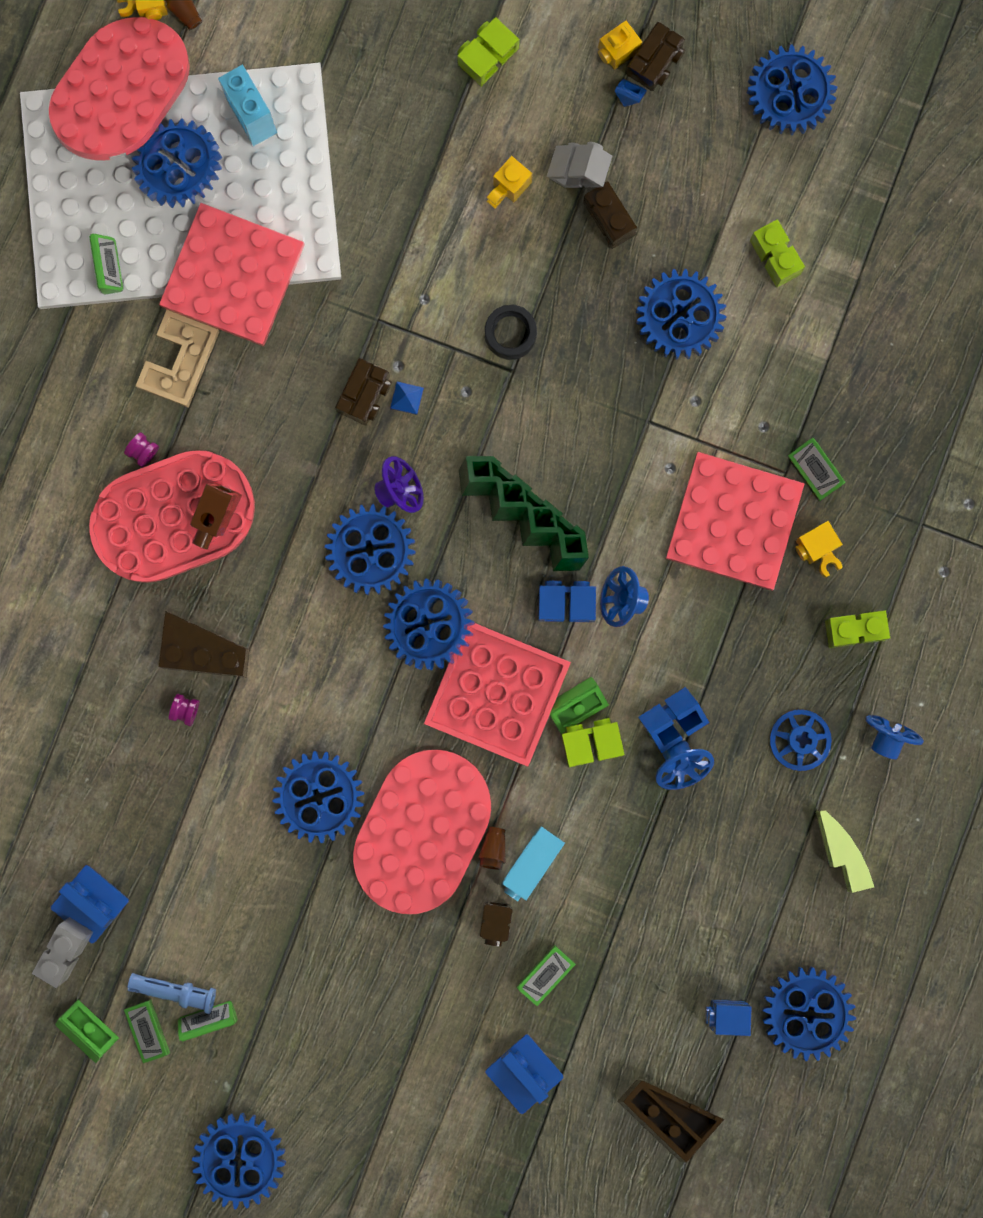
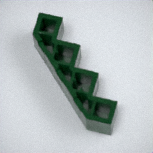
M466 456L459 469L462 496H489L492 521H519L522 546H549L553 571H580L589 558L585 531L578 525L573 526L562 517L563 513L546 499L544 501L531 491L533 488L516 474L513 476L501 466L502 463L494 456Z

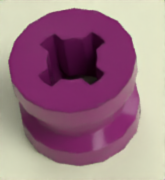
M140 432L129 442L124 454L129 458H135L137 464L143 468L154 458L159 446L154 442L150 443L147 441L146 436Z
M177 693L169 712V720H181L185 725L192 726L197 715L200 700L194 698L188 700L185 699L184 695Z

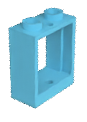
M243 64L218 78L228 104L253 146L277 134L271 112Z
M540 826L502 881V884L506 886L504 892L516 901H519L521 897L527 900L565 842Z

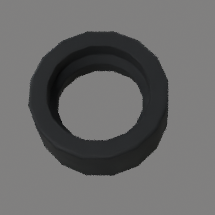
M514 304L503 305L495 309L487 318L485 341L490 351L497 357L506 360L519 359L527 355L534 347L537 338V326L532 314L524 307ZM513 316L519 318L527 328L525 341L516 348L503 347L495 338L494 330L496 324L505 317Z

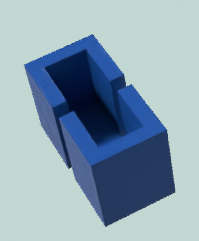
M545 581V586H539V622H564L565 594H570L569 622H595L596 586H590V582L574 581L573 586L566 587L562 586V581Z
M686 687L664 700L665 706L662 707L658 704L638 717L661 753L683 740L673 726L674 719L687 736H690L709 723L699 703Z
M711 1000V1007L706 1006L705 1023L708 1024V1027L716 1035L751 1036V1006L745 1001Z

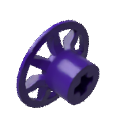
M396 456L388 457L382 464L383 480L377 482L374 487L377 499L387 508L396 504L402 510L409 513L419 511L423 506L424 494L416 473L403 459ZM391 462H394V469L389 466ZM402 465L408 471L404 476L401 475L403 470ZM413 478L416 486H409L408 482ZM410 494H416V495H418V503H417L416 498H415L413 495H410ZM406 501H408L412 507L406 505Z

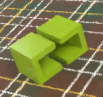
M496 17L490 23L486 21L477 31L478 37L474 38L471 42L469 40L466 41L458 50V65L481 87L498 71L496 64L499 62L503 66L519 49L520 39Z
M778 219L753 232L750 243L761 262L766 260L769 253H771L772 257L768 259L765 269L776 288L801 275L805 268L794 246L787 247L790 239Z
M886 610L863 613L857 616L834 617L825 620L829 648L890 639Z
M610 718L594 721V727L583 729L582 724L566 727L567 733L561 734L568 768L594 762L588 734L593 735L598 761L624 756L618 723H611Z

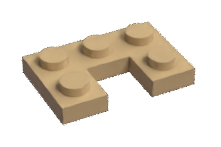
M166 310L157 332V337L181 346L172 370L145 361L136 387L189 408L218 337L219 330Z

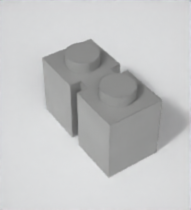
M571 142L568 145L556 146L547 177L565 188H582V186L603 187L612 155L604 151L602 145L595 142H587V145Z
M70 917L57 926L46 946L48 949L43 952L32 974L55 988L60 986L69 978L79 959L78 956L82 954L93 931Z

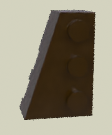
M165 611L158 667L168 670L247 678L249 649Z
M636 1080L617 1101L680 1162L685 1163L689 1161L724 1121L723 1118L711 1114L643 1080Z

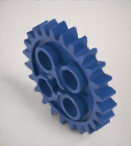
M793 44L790 45L788 52H785L783 47L779 46L777 55L770 50L767 55L768 60L761 57L758 62L760 67H753L752 73L755 76H750L748 83L753 86L748 87L747 94L754 96L749 99L748 104L757 105L753 115L762 113L761 124L767 120L770 121L769 130H772L777 125L779 126V134H782L785 128H789L791 135H794L796 128H799L800 132L805 134L807 125L814 130L817 126L816 120L823 123L826 118L824 113L830 114L832 107L829 104H834L836 101V97L831 94L837 90V86L830 84L834 82L836 76L827 75L831 65L824 67L821 65L824 60L823 56L817 60L813 58L815 50H812L807 55L805 54V46H802L799 52H795ZM783 68H788L789 78ZM795 70H804L808 77H798ZM772 76L778 77L781 80V84L773 85L768 78ZM789 82H790L791 89H792V90H797L795 96H794L792 90H787V88H788V86H789ZM811 95L815 99V103H806L802 96ZM776 103H786L789 107V110H779L776 106ZM795 103L797 104V107L800 110L799 113L795 110Z
M183 118L180 119L178 125H175L173 120L169 119L168 127L165 128L160 123L158 126L159 131L154 132L144 146L137 149L140 155L132 157V160L137 164L132 167V171L137 175L134 180L138 185H141L139 187L140 190L147 194L151 201L156 199L160 206H163L167 201L171 208L178 201L183 208L185 207L186 199L195 204V196L197 194L205 198L204 188L213 190L209 182L210 180H219L214 171L222 170L221 165L217 162L222 159V156L217 151L220 148L219 145L214 141L210 132L207 133L203 125L197 128L196 123L191 120L187 126ZM179 142L177 147L171 148L174 143ZM160 150H163V151L166 152L175 162H177V163H179V164L183 163V165L185 166V168H186L188 171H191L192 173H194V174H196V175H195V176L189 175V174L186 173V171H185L183 168H181L178 164H176V163H174V162L171 163L170 160H169L165 155L159 153V151H160ZM201 156L197 162L191 163L195 157ZM163 163L158 170H154L156 165ZM184 178L180 184L174 185L178 179Z
M673 269L671 278H668L663 272L661 274V282L655 278L652 279L653 289L645 286L644 293L648 297H639L638 302L644 306L637 307L636 313L643 316L638 318L636 323L645 325L640 330V335L649 334L646 344L655 342V352L664 348V357H667L670 351L674 352L675 360H678L682 352H684L687 359H690L691 351L700 356L702 353L701 346L710 350L711 344L709 340L717 342L719 337L715 332H723L724 327L718 323L725 321L727 317L719 313L726 308V304H718L723 295L713 294L717 285L714 284L708 287L706 285L708 281L707 276L701 281L697 280V271L692 277H688L687 269H684L682 276H678L677 271ZM686 290L690 295V299L686 301L679 300L676 296V291ZM699 298L701 302L687 311L685 318L679 317L668 329L662 330L663 325L675 318L677 310L683 312L695 299ZM657 307H664L668 310L669 315L666 318H659L654 310ZM700 310L704 311L708 319L704 322H699L694 318L693 313ZM682 328L687 336L684 339H677L673 336L672 330Z
M372 504L370 511L366 512L363 505H360V513L358 514L349 509L350 518L347 519L343 515L339 516L342 521L341 526L332 524L333 528L337 531L336 534H327V537L333 541V544L325 545V549L332 551V554L327 555L325 559L327 561H334L329 570L331 572L339 570L335 579L339 581L345 578L344 587L346 589L351 584H354L355 593H358L361 587H364L365 593L368 596L371 588H375L378 595L381 594V586H385L391 591L390 582L394 581L400 585L401 582L398 576L400 574L404 576L409 575L404 567L414 565L411 560L407 559L408 556L416 555L415 550L408 549V546L413 545L415 540L406 539V536L412 532L411 529L406 528L402 530L405 520L401 519L396 522L397 513L395 511L387 516L385 506L382 507L380 512H376L375 505ZM378 527H385L389 530V535L385 540L374 538V531ZM352 532H357L361 535V542L356 546H350L346 542L347 536ZM369 543H372L375 548L390 543L395 544L394 548L375 550L373 552L374 556L371 557L368 556L367 552L350 557L346 556V553L350 551L366 550ZM384 554H391L394 557V563L389 568L379 565V559ZM362 559L366 561L367 568L364 572L355 573L352 571V564L355 560Z
M425 579L422 587L419 582L414 581L413 590L404 586V596L395 594L398 603L388 604L393 609V613L384 614L385 617L391 620L390 623L383 625V628L391 630V633L387 634L385 639L394 641L389 649L392 651L399 650L396 657L400 660L406 657V665L411 666L415 662V668L421 670L425 663L426 668L432 671L434 663H436L439 668L443 669L445 659L453 664L454 659L452 655L454 653L459 656L463 655L459 649L461 645L469 647L468 642L464 639L465 636H473V633L467 630L468 626L475 624L474 621L467 619V616L471 615L473 611L469 608H464L468 600L465 598L459 599L461 596L459 590L456 589L451 593L452 585L449 583L442 588L440 580L436 579L432 586L431 581ZM437 601H442L443 609L441 612L434 614L433 605ZM416 609V619L408 623L407 614L411 610ZM449 615L452 616L451 620L441 621L447 618ZM430 619L435 623L430 624V630H427L424 626L428 625V620ZM445 627H450V637L446 640H441V631ZM410 628H417L416 630L411 631L409 634H406V630ZM424 636V645L416 649L414 646L416 638Z
M313 751L311 760H309L306 754H302V763L295 759L291 760L294 766L292 770L283 767L284 772L287 774L286 778H276L282 783V787L273 788V791L280 793V797L272 801L281 804V808L277 809L275 814L284 813L285 817L281 820L280 824L289 822L291 824L288 829L289 833L296 829L299 830L298 839H301L306 833L310 843L313 842L315 835L319 837L320 843H324L325 835L328 834L331 840L334 841L336 840V831L344 836L346 831L343 826L347 825L352 828L355 826L351 821V817H361L355 809L356 807L364 806V803L357 801V797L364 795L365 792L357 791L356 787L363 782L362 780H353L357 770L348 772V761L339 765L340 756L338 755L330 761L329 752H325L323 758L319 759L317 751ZM325 771H331L335 776V781L330 787H324L320 782V776ZM300 780L308 785V792L303 797L297 796L293 790L295 783ZM337 787L343 788L342 792L323 798L322 805L318 802H311L298 808L295 807L296 802L315 796L316 789L320 793H324ZM335 797L342 799L344 802V810L339 814L333 813L329 807L330 801ZM308 807L314 808L318 814L317 820L311 824L303 819V812Z
M798 967V976H794L791 971H787V981L778 977L777 979L781 986L779 988L775 986L769 987L775 993L773 997H764V999L771 1003L769 1007L762 1008V1011L770 1014V1017L763 1019V1023L772 1025L766 1033L768 1035L776 1034L777 1036L774 1038L773 1044L778 1045L783 1042L781 1051L786 1053L792 1049L791 1054L794 1059L798 1057L800 1052L805 1061H808L810 1054H813L814 1058L819 1061L820 1052H824L826 1056L831 1057L829 1048L834 1047L840 1051L841 1048L838 1041H849L844 1032L854 1031L852 1027L847 1025L848 1021L856 1020L855 1016L848 1014L849 1010L855 1008L854 1004L846 1003L852 996L851 993H841L846 985L842 982L834 985L837 977L831 975L826 979V971L823 969L819 972L818 976L814 967L809 968L808 974H805L803 968ZM793 991H801L803 996L801 1003L795 1006L791 1005L789 1002L790 994ZM823 993H828L831 997V1002L826 1008H820L817 1003L818 997ZM810 1007L816 1013H833L834 1017L810 1016L808 1021L803 1015L784 1014V1010L791 1009L806 1012ZM799 1020L800 1030L795 1034H789L787 1032L789 1021ZM821 1022H826L829 1026L828 1033L822 1037L817 1036L815 1033L816 1026Z
M241 1113L236 1121L233 1114H229L228 1123H225L221 1117L218 1118V1128L210 1124L207 1127L210 1135L202 1133L199 1136L204 1144H196L194 1147L195 1150L201 1153L192 1157V1161L200 1163L199 1166L192 1170L193 1173H201L202 1175L196 1183H206L207 1186L203 1194L212 1191L214 1193L212 1202L216 1201L219 1197L223 1198L222 1207H225L229 1201H233V1207L237 1209L240 1201H243L247 1209L250 1207L251 1199L259 1205L261 1203L260 1194L267 1198L271 1195L268 1186L277 1189L279 1184L274 1177L282 1178L284 1175L281 1170L277 1169L286 1164L285 1160L278 1159V1156L285 1153V1149L276 1147L282 1139L281 1137L275 1139L271 1137L275 1128H271L268 1131L264 1129L266 1120L262 1121L259 1125L255 1124L256 1115H253L249 1121H246L245 1114ZM242 1135L241 1160L246 1162L240 1168V1186L237 1187L235 1185L237 1162L233 1161V1159L238 1154V1136ZM219 1140H230L233 1144V1150L230 1152L222 1151L219 1147ZM251 1140L258 1141L262 1148L261 1152L258 1154L251 1153L247 1148V1143ZM217 1169H228L231 1173V1179L229 1181L220 1180L217 1176ZM247 1170L257 1171L260 1180L256 1183L249 1182L245 1176Z

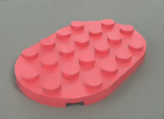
M145 17L121 19L99 29L83 47L51 96L49 118L60 143L77 156L101 161L110 160V157L126 153V155L131 154L143 146L162 122L188 80L190 64L186 47L180 36L168 25Z
M199 450L180 453L125 474L111 482L101 492L94 510L91 512L89 524L91 542L100 560L117 575L131 581L143 583L165 580L222 558L242 543L251 528L254 518L255 501L253 491L246 476L229 459L209 451ZM218 483L242 494V497L224 535L219 537L213 536L209 548L204 549L192 543L198 529L190 524L206 484ZM210 514L209 521L213 524L214 517Z
M426 750L406 757L387 775L360 829L353 853L354 869L359 884L365 893L379 906L400 914H419L440 906L458 888L486 831L491 814L489 789L483 776L472 763L452 752Z

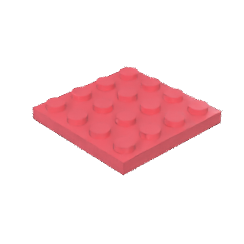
M200 203L159 305L167 310L264 346L305 244L295 238Z
M697 452L666 559L773 591L805 483Z
M475 623L467 627V630L473 633V636H465L464 639L468 642L469 647L461 645L459 649L463 655L459 656L455 653L452 655L454 663L451 664L449 662L424 724L529 767L571 662Z

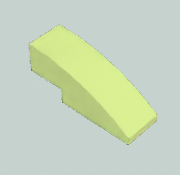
M825 810L816 811L829 866L842 867L847 891L853 893L874 888L869 869L849 834Z

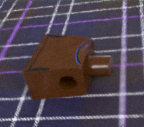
M218 483L206 484L190 524L198 529L192 542L194 545L208 549L213 536L219 537L224 535L242 494ZM210 514L214 517L213 524L209 521Z

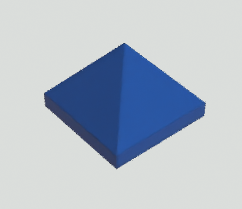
M622 79L615 89V93L624 107L640 103L647 92L645 88L625 79Z
M396 382L390 409L417 415L424 388Z

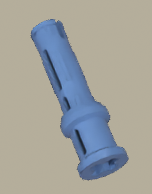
M134 973L131 974L127 987L129 992L178 1002L182 1008L190 1006L202 1009L207 1014L211 1013L216 997V989L214 988L205 990L193 987L192 983H184V985L174 984Z

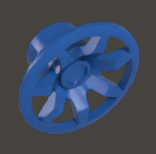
M625 566L615 568L604 582L600 606L602 616L610 626L621 627L628 623L634 614H641L647 608L649 601L648 591L645 587L639 586L638 577L631 568ZM618 573H619L618 582H619L620 585H618V584L613 580V578H614ZM626 573L631 577V580L628 582L626 581ZM608 586L615 592L614 596L606 597ZM614 603L615 606L610 608L607 613L606 604ZM618 613L620 620L614 622L613 619Z
M808 710L787 712L776 721L771 731L770 746L775 758L782 765L792 770L805 771L817 767L826 759L831 749L832 741L829 727L819 715ZM802 714L810 718L805 726H799L793 716ZM789 718L792 728L790 733L777 731L781 723ZM814 720L821 724L825 734H816L812 729ZM776 736L788 742V745L781 752H778L776 748ZM826 738V746L821 755L816 750L818 740ZM791 751L797 753V765L788 763L782 756ZM811 753L818 758L812 764L802 766L804 754Z
M868 715L865 718L870 726L878 730L871 749L884 757L896 760L905 742L914 745H922L924 742L919 734L904 726L905 732H900L903 725L899 723L891 728L889 721L881 716Z
M680 741L663 752L665 762L656 773V781L660 787L668 790L689 787L702 780L711 771L714 765L713 755L703 749L691 750L688 742ZM703 757H707V758H708V761H701V760H702ZM694 769L705 770L699 775ZM664 772L668 773L662 778ZM688 774L692 780L684 783V775ZM676 776L675 784H667L672 782Z

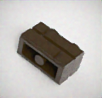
M657 22L627 66V76L641 83L650 91H654L657 85L662 87L670 76L669 67L673 62L678 64L686 51L683 49L684 37L671 31L670 28L662 23Z
M608 181L604 183L603 187H596L584 195L583 204L603 236H606V240L612 249L636 235L637 226Z
M359 358L335 406L336 412L363 425H367L369 420L374 421L380 410V406L377 405L381 395L386 396L392 385V381L389 380V372Z
M489 901L484 903L483 920L480 930V937L485 939L484 944L501 947L502 942L509 940L510 923L513 908L509 904Z

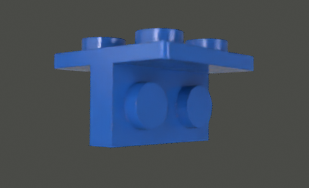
M86 865L72 882L65 883L60 889L61 895L53 903L51 910L64 921L70 917L93 931L89 942L95 943L128 904L129 899L92 867Z
M528 1034L524 1035L485 1070L488 1077L520 1114H524L536 1102L540 1104L548 1097V1092L563 1079V1074Z

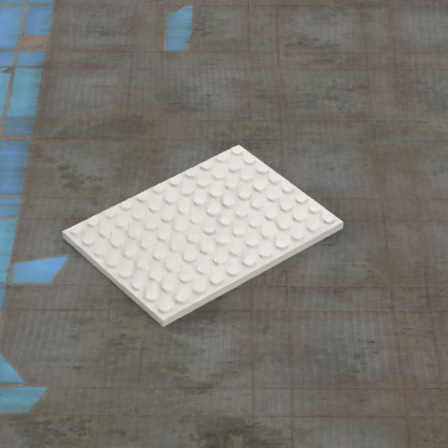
M311 63L246 70L270 110L277 130V134L255 146L252 145L228 104L218 78L228 72L188 76L184 89L161 123L166 128L168 127L169 119H172L175 125H178L180 119L183 118L187 126L191 120L196 123L197 128L203 125L207 133L210 132L214 141L220 147L217 151L221 154L222 159L217 162L221 165L222 170L214 171L219 180H210L209 182L213 190L203 189L205 198L197 194L195 196L196 203L193 204L189 199H186L185 207L183 208L178 201H176L173 208L168 205L167 201L163 206H160L156 199L151 201L147 194L140 190L139 187L141 185H138L134 180L137 175L132 171V167L137 165L132 160V157L140 155L137 150L128 155L123 153L110 157V160L101 161L82 158L66 149L57 139L49 118L50 99L55 89L20 92L38 307L40 309L162 297L200 203L304 242L305 246L289 285L340 280L341 269L321 64ZM179 142L174 143L171 148L177 147ZM160 150V151H159V153L165 155V156L170 160L171 163L174 162V163L178 164V165H179L181 168H183V169L186 171V173H188L189 175H191V176H195V175H196V174L192 173L191 171H188V170L185 168V166L183 165V163L179 164V163L175 162V161H174L166 152H164L163 150ZM201 156L195 157L191 163L197 162ZM163 163L156 165L154 170H158ZM184 178L178 179L174 185L180 184ZM90 234L109 236L116 240L124 288L122 292L104 295L98 289L89 238Z

